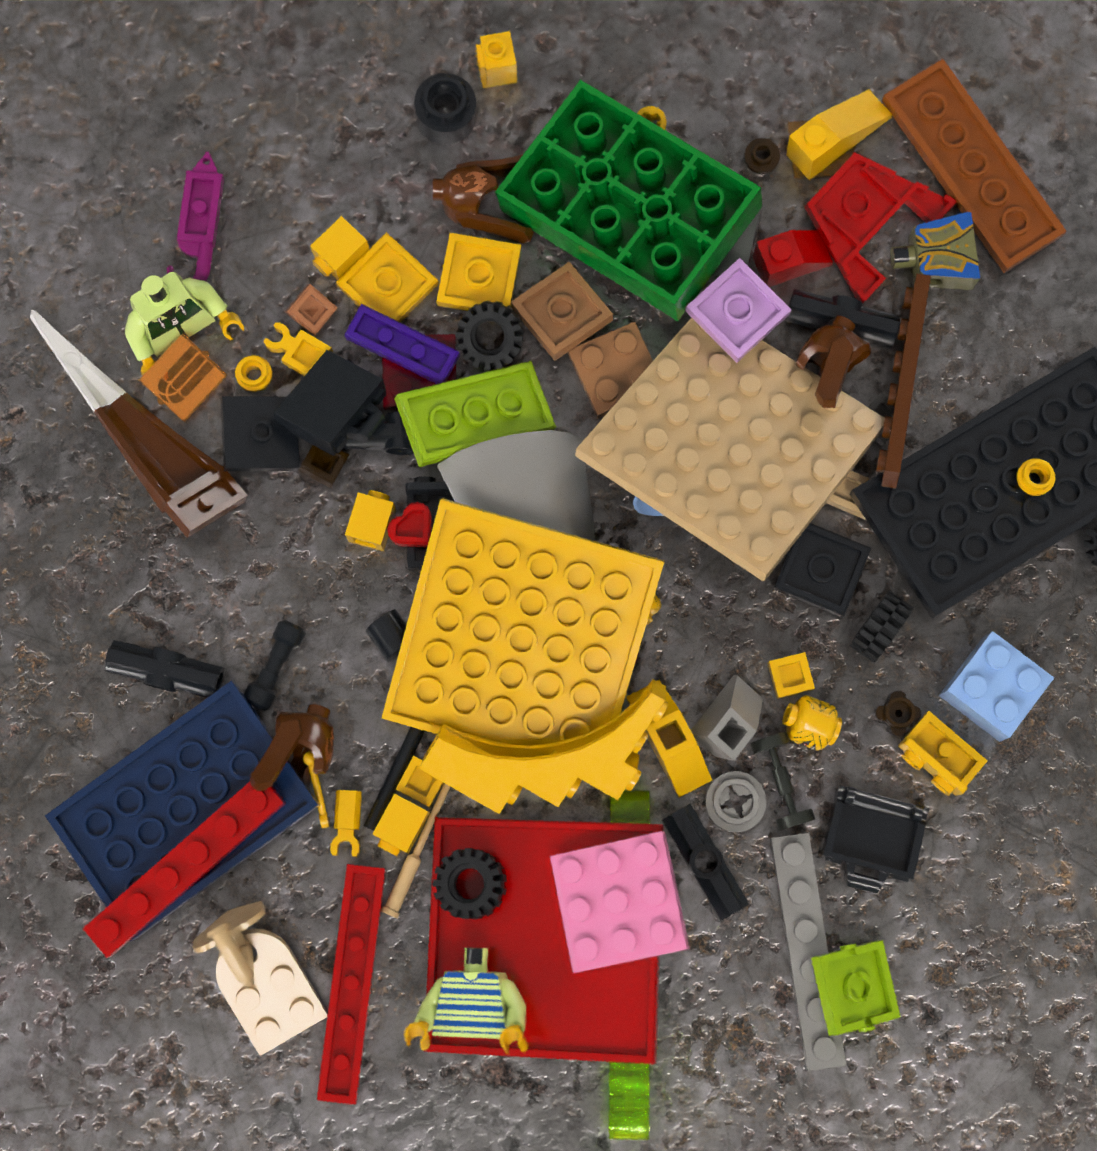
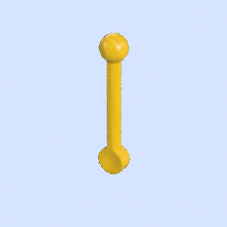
M308 751L303 756V762L308 765L315 798L320 803L318 812L321 828H328L330 823L318 774L316 775L313 772L314 755L311 751Z

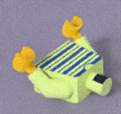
M465 948L464 971H445L443 977L436 980L423 1000L414 1023L408 1025L404 1031L407 1047L411 1045L414 1037L422 1036L420 1041L421 1050L428 1049L430 1046L428 1031L432 1030V1036L498 1038L506 1054L510 1052L509 1045L518 1040L521 1052L527 1050L528 1043L523 1035L526 1023V1003L514 982L507 979L506 973L487 972L488 948Z

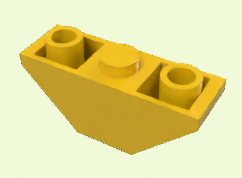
M646 687L626 696L629 705L635 702ZM666 690L665 701L668 702L667 709L658 723L651 721L645 732L648 733L647 739L677 797L680 798L711 782L712 778L680 709Z

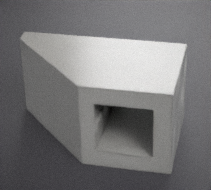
M733 675L692 728L691 732L694 738L715 757L735 761L757 732L763 698L738 675Z

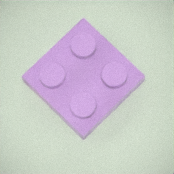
M740 258L690 302L685 309L693 320L736 363L788 317L792 310Z

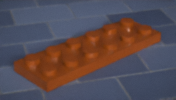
M941 59L884 94L881 101L892 113L895 121L946 193L957 201L955 203L956 207L961 213L971 212L974 232L1003 273L1064 236L1067 232L944 59Z

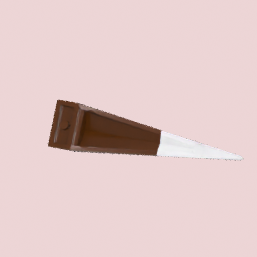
M31 310L30 319L162 513L166 512L187 538L245 503L248 495L230 473L224 471L222 465L203 453L148 411L79 352L38 312Z

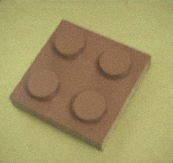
M570 262L511 301L513 311L519 315L521 321L554 361L613 321V313Z
M635 322L576 346L568 352V356L597 419L605 416L653 362Z

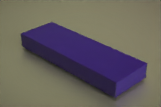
M363 304L360 305L344 334L345 339L436 384L447 381L460 357L459 351Z

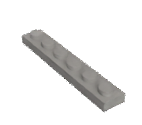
M809 833L770 838L806 1070L814 1071L847 1066L842 1034L828 1035L811 957L828 953L810 835Z

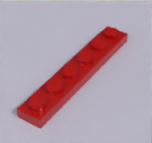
M249 782L82 929L104 956L111 958L282 808L286 802L273 786L266 790L256 791Z
M347 864L317 1094L318 1101L357 1104L386 868Z

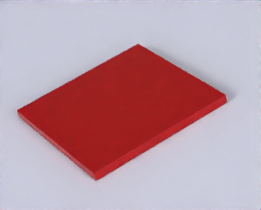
M435 817L426 996L436 980L443 977L445 971H464L465 948H488L487 972L506 973L507 979L514 982L526 1003V1023L523 1035L528 1043V1048L525 1052H521L518 1040L509 1045L510 1052L506 1054L498 1038L432 1036L431 1030L428 1031L430 1046L428 1049L423 1050V1052L656 1064L660 955L573 973L550 856L661 832L664 825ZM472 848L489 853L504 868L502 873L507 877V882H504V888H507L506 895H502L500 899L503 901L499 907H495L493 909L494 912L489 916L485 915L481 919L454 917L450 915L449 911H444L440 907L441 901L436 900L434 893L437 892L436 887L433 886V879L437 880L438 875L434 873L436 867H441L443 864L441 860L445 856H451L452 852L457 849ZM466 869L458 876L456 887L463 898L474 899L481 894L484 880L477 870Z

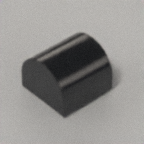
M396 609L387 612L366 629V633L387 662L399 655L407 625Z

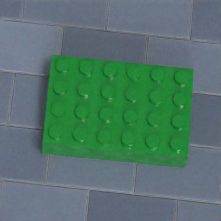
M582 80L577 83L495 191L502 212L524 226L530 227L532 231L676 321H679L685 312L686 306L696 298L762 208L760 186Z

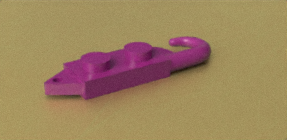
M209 152L204 154L192 171L186 170L177 232V242L181 251L190 257L197 258L196 271L193 278L206 282L210 275L213 248H215L225 180L223 175L218 173ZM169 265L167 267V274L174 272L173 266Z

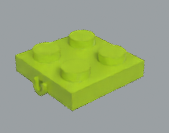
M883 940L860 945L851 943L839 946L840 950L811 957L829 1036L841 1035L858 1029L859 1032L871 1031L875 1029L876 1024L901 1017Z

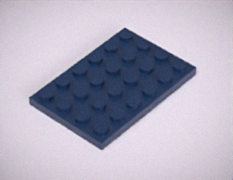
M230 681L47 813L45 817L107 907L250 782V775L261 761L274 737L247 701L234 681ZM289 759L272 785L286 804L129 942L139 938L320 806V803Z

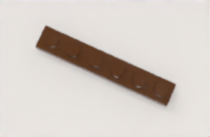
M916 273L914 287H906L903 309L910 310L908 319L901 318L898 340L904 341L903 351L896 350L892 370L893 373H899L898 384H890L887 405L894 406L892 417L885 416L882 438L889 439L887 450L880 449L876 469V472H883L882 487L897 488L931 275Z

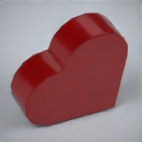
M420 502L411 503L404 509L402 516L392 519L387 529L390 540L395 545L402 547H428L432 532V516L428 506Z

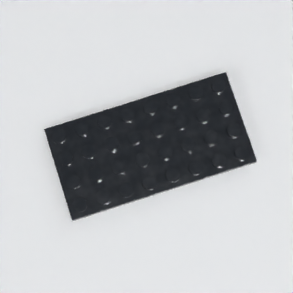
M1096 346L902 460L896 489L881 486L882 472L850 492L849 495L932 619L1090 524L1094 517H1097ZM1038 458L1045 460L1052 466L1055 472V483L1044 495H1029L1017 483V471L1029 459ZM1029 474L1032 482L1040 483V477L1037 474Z

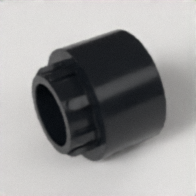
M450 73L436 74L423 81L416 91L414 99L416 123L420 132L428 140L437 144L450 145L464 140L472 132L477 119L476 96L470 84L462 77ZM442 105H450L455 109L447 114L437 111Z

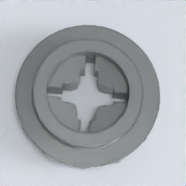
M731 771L718 776L709 786L705 796L707 814L716 826L728 832H744L753 828L760 822L766 810V795L763 787L753 776L740 771ZM728 786H731L732 791H735L737 796H751L750 799H747L741 805L742 818H740L734 808L721 809L720 807L730 799Z

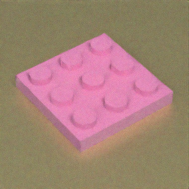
M656 832L550 856L573 973L690 949L665 832Z

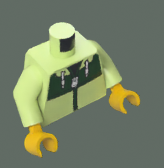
M169 272L161 278L156 275L147 277L142 282V289L133 294L129 299L133 311L128 314L125 336L137 361L142 360L143 362L141 366L142 376L157 362L153 360V354L158 357L166 352L181 335L185 339L189 338L215 322L214 317L216 316L220 319V328L227 339L233 340L231 333L227 329L230 324H238L244 332V326L239 315L226 311L228 306L208 282L194 278L183 279L176 272ZM167 372L164 374L165 380H167L168 377Z

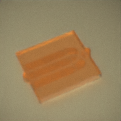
M182 333L138 381L158 398V404H165L176 416L185 422L226 378L227 374L208 357V351L200 350Z

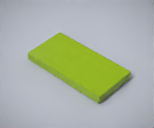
M532 361L400 393L394 398L419 467L444 461L456 452L480 442L507 435L555 430L557 428Z

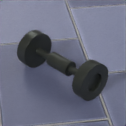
M787 732L775 734L750 743L754 754L769 751L775 770H772L777 790L779 796H784L790 814L776 820L779 831L815 820L812 809L797 813L791 795L794 789L786 766L782 767L776 748L790 743Z

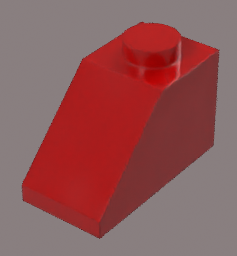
M789 230L757 241L752 255L761 280L769 287L833 265L830 253L817 230Z

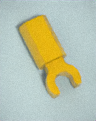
M336 790L334 829H338V834L331 842L330 851L332 856H338L339 845L344 841L351 843L352 857H358L360 853V843L355 837V830H360L361 791Z

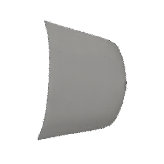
M547 430L507 435L472 445L456 452L437 465L455 502L594 541V522L585 462L575 456L576 448L581 444L582 439L569 432Z

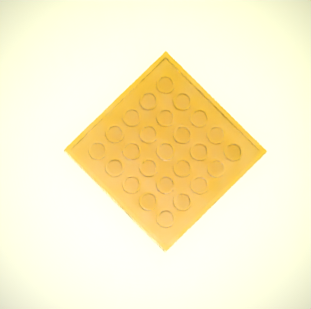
M441 498L382 719L435 734L445 724L479 739L499 744L526 746L568 740L587 734L613 720L621 713L664 560Z

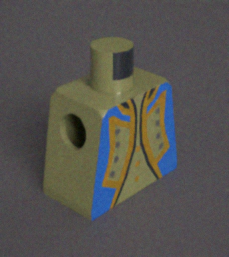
M971 212L916 225L908 237L909 246L891 247L890 261L892 269L912 267L913 282H915L917 273L931 275L929 285L931 288L973 290L980 279Z

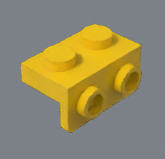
M927 711L898 745L904 751L902 758L916 770L925 769L934 777L931 780L932 784L948 796L951 793L955 796L964 794L968 789L967 785L988 761L930 711Z

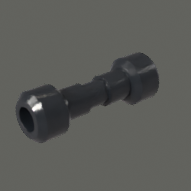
M286 620L278 622L273 633L274 640L276 641L269 654L270 658L265 668H262L256 682L249 683L244 692L245 698L252 706L262 711H267L271 708L276 697L273 689L279 678L278 674L284 662H287L292 650L300 648L306 636L303 628Z

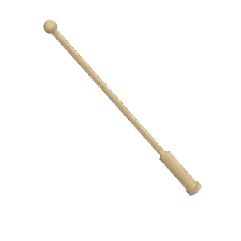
M443 784L412 854L407 855L385 906L381 908V912L398 919L400 915L398 912L421 863L419 856L435 823V817L438 816L451 786Z

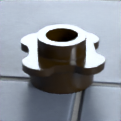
M895 691L891 694L890 700L885 705H881L876 709V717L880 721H885L891 727L893 735L902 736L913 721H918L921 718V710L906 698L904 692ZM896 710L902 712L901 717L895 715Z

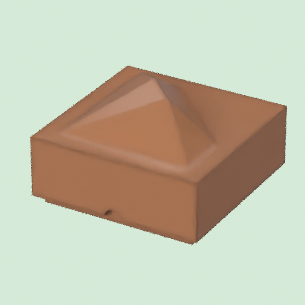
M307 284L285 313L309 334L315 336L337 310V307L311 284Z

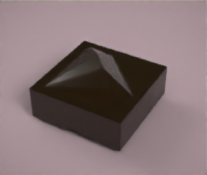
M312 445L299 468V472L332 488L350 454L341 450L339 454L336 453L332 456Z

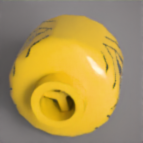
M805 695L799 698L795 704H788L783 714L782 724L787 726L786 732L792 742L819 751L827 745L831 746L836 742L841 731L842 718L838 717L837 709L832 704Z

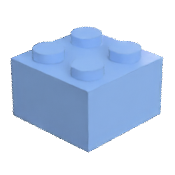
M992 631L982 637L939 696L1000 742L1011 737L1054 677Z

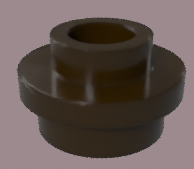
M755 139L745 149V164L754 173H770L779 164L780 150L769 139ZM760 150L766 151L769 157L760 159L756 153Z

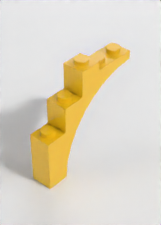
M652 679L635 702L613 720L587 734L557 743L531 746L499 744L469 736L443 724L427 749L419 769L500 814L506 803L514 804L523 787L559 807L565 796L569 798L574 796L582 780L618 800L624 790L631 791L640 778L641 771L638 770L640 755L637 753L648 737V733L645 730L651 721L658 723L667 709L668 702L665 701L666 686Z

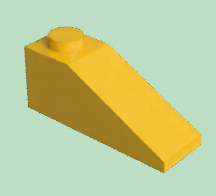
M868 89L817 114L789 135L786 156L808 180H811L891 119L892 113Z

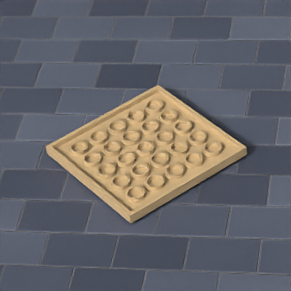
M691 317L576 448L575 456L764 582L883 431L885 418L842 390L835 408H822L815 396L820 376L805 367L802 371L795 365L796 361L763 340L736 363Z

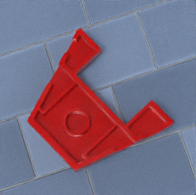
M854 153L804 208L857 300L864 303L886 279L859 254V251L903 204H906L926 223L942 219L957 201L948 195L941 196L928 190L929 187L920 182L913 183L896 175V171Z

